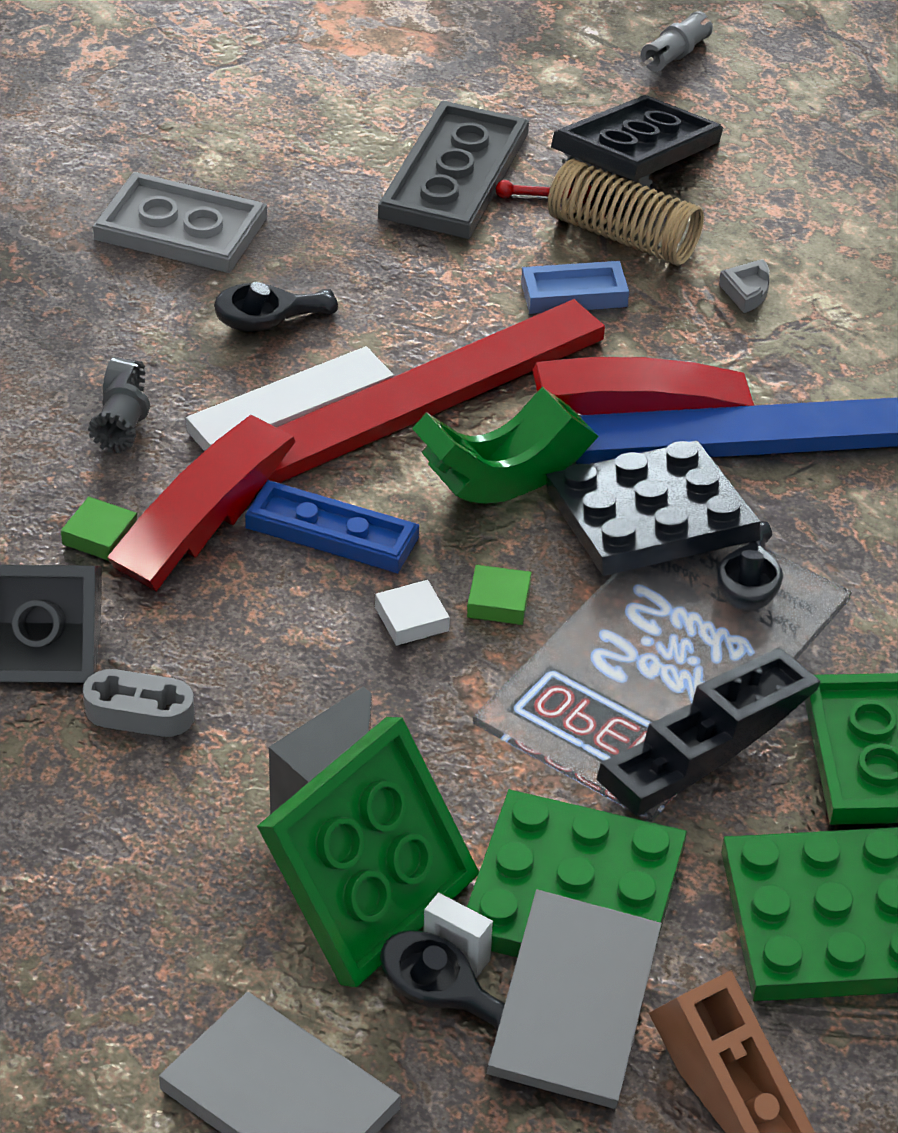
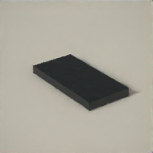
M643 95L554 131L551 148L635 181L719 143L723 127L719 123L648 95Z

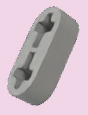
M105 669L89 676L83 684L84 712L87 719L94 725L160 737H173L190 729L194 722V694L190 686L181 680L124 670ZM109 696H113L111 701H107ZM166 705H171L169 710H164Z

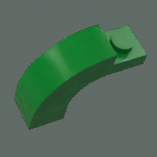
M544 387L540 388L514 418L500 428L486 434L476 436L460 434L427 412L412 428L427 445L421 452L429 461L428 465L455 496L466 501L483 504L505 502L541 488L547 484V473L565 470L571 466L599 437L568 404Z

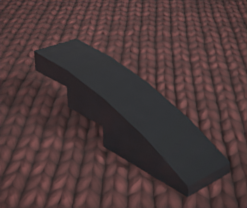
M778 647L697 685L692 704L649 723L645 741L602 761L596 780L634 815L638 816L684 791L730 761L775 727L816 692L820 680Z

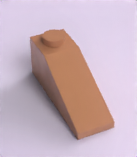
M732 970L649 1012L679 1074L725 1133H815Z

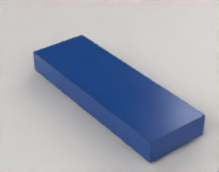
M267 480L245 514L247 529L394 573H399L419 539V524Z

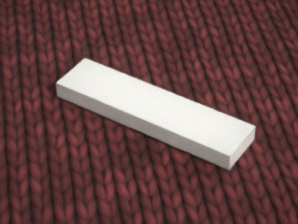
M365 346L186 417V430L205 451L216 440L249 415L279 427L394 377V374Z

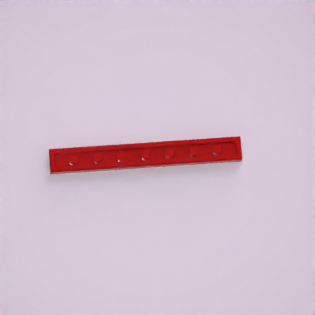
M573 299L283 424L277 428L294 436L296 442L268 480L281 483L418 422L426 412L432 416L532 371L536 362L558 360L604 339L605 325Z

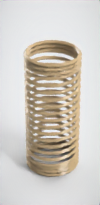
M575 158L566 161L560 167L554 177L548 195L547 207L550 216L560 219L568 224L572 223L576 227L579 226L582 229H587L591 233L595 232L597 235L610 238L620 244L625 243L626 246L633 247L636 250L640 249L643 253L648 252L651 256L656 255L657 258H663L666 262L676 266L685 263L693 253L699 241L704 223L703 209L699 205L697 206L691 202L688 203L685 200L681 202L678 197L673 199L670 194L665 196L663 192L658 193L655 189L650 190L648 186L642 187L640 183L635 184L632 180L627 181L624 177L619 178L617 174L612 175L609 171L604 173V170L601 168L596 169L593 165L589 167L586 162H581ZM575 178L573 189L571 191L569 199L567 200L569 189ZM593 179L592 188L588 195L587 201L584 207L582 208L583 199L587 193L588 186ZM601 181L600 190L596 197L595 203L589 212L590 204L594 197L596 188L598 187ZM608 185V191L604 199L603 205L597 214L598 206L601 201L603 192L605 191ZM616 188L613 202L607 215L605 216L606 207L609 203L610 197L614 189ZM623 192V197L615 217L613 218V213L617 201ZM631 194L628 208L625 212L623 219L620 222L625 203ZM638 198V203L630 223L628 224L632 208ZM645 201H646V205H645L643 214H642V216H641V219H640L638 225L636 226L639 213H640V211H641L642 206L644 205V203H645ZM653 203H654V206H653V210H652L650 219H649V221H648V223H647V225H646V227H645V229H644V224H645L646 218H647L648 213H649V211H650V209H651V207H652V205H653ZM661 208L658 221L652 231V226L655 221L656 215ZM669 210L665 225L660 233L663 220ZM577 211V216L573 217V214ZM691 216L687 234L684 238L682 245L677 251V245L685 232L688 219ZM600 219L599 225L596 227V222ZM615 225V230L611 232V228ZM638 233V238L634 241V237ZM646 235V241L642 244V239Z

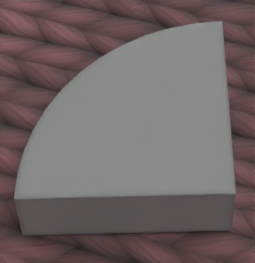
M764 259L723 270L720 272L719 286L743 313L749 312L762 304L767 296L769 267Z

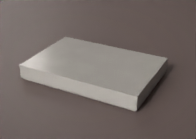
M133 172L93 225L94 240L230 274L267 219V204Z
M536 889L489 1060L487 1074L616 1109L662 923Z
M248 991L159 1075L160 1089L221 1133H378L400 1110L401 1095Z

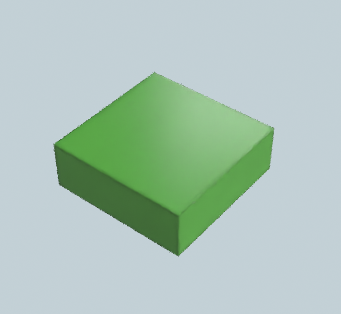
M88 496L62 528V545L108 560V555L137 521V513Z
M476 565L468 599L467 618L523 625L531 585V572Z

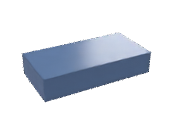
M620 261L522 267L521 284L529 314L543 313L573 299L587 310L628 307L629 289Z

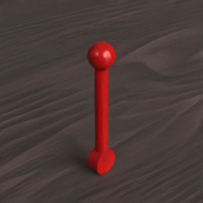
M501 180L497 183L495 190L501 198H509L512 194L548 197L550 187L513 185L509 180ZM590 185L588 186L587 193L583 199L584 204L586 203L588 195L592 188V186ZM572 188L569 189L567 198H569Z

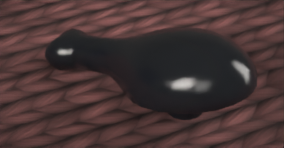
M253 282L235 285L223 290L216 297L214 308L216 316L225 325L239 331L258 332L271 329L295 315L316 312L327 315L333 314L338 310V302L331 289H322L312 294H293L271 285Z
M765 521L760 522V540L745 543L743 547L728 554L721 560L717 569V582L722 596L730 605L740 611L752 612L767 606L777 596L782 585V568L774 557L765 550V544L772 536L771 527Z
M414 930L398 932L385 941L381 949L380 961L385 976L396 991L408 1000L429 1008H452L469 1012L493 1025L496 1031H498L505 1003L482 989L469 961L456 945L436 934Z

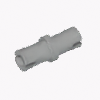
M696 11L682 22L673 23L663 30L659 38L646 44L641 49L640 55L643 62L650 57L653 58V61L646 67L652 72L661 71L673 60H680L693 51L697 43L712 34L713 25L711 21L705 25L700 23L708 16L702 11Z

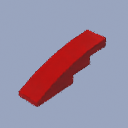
M584 357L536 362L532 369L537 392L541 387H544L568 404L577 414L581 415L754 406L743 372L695 362L647 357Z
M249 415L206 449L144 511L108 555L107 558L112 566L157 592L185 553L196 558L223 521L231 525L236 523L295 444L294 436L253 415Z

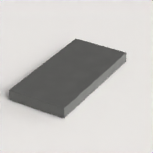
M441 101L378 204V218L470 239L496 192L497 183L503 180L528 135L529 120Z

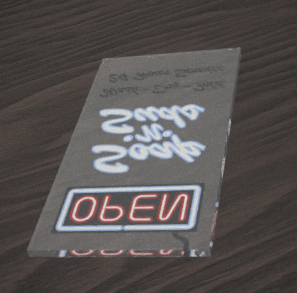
M744 544L614 573L473 715V724L628 809L596 780L602 761L644 742L649 723L692 704L697 685L778 647L794 660H797L851 599L852 591L765 549L782 568L783 581L780 590L767 606L752 612L740 611L730 605L722 596L717 582V569L724 557L743 547ZM675 796L639 816L649 822H653Z

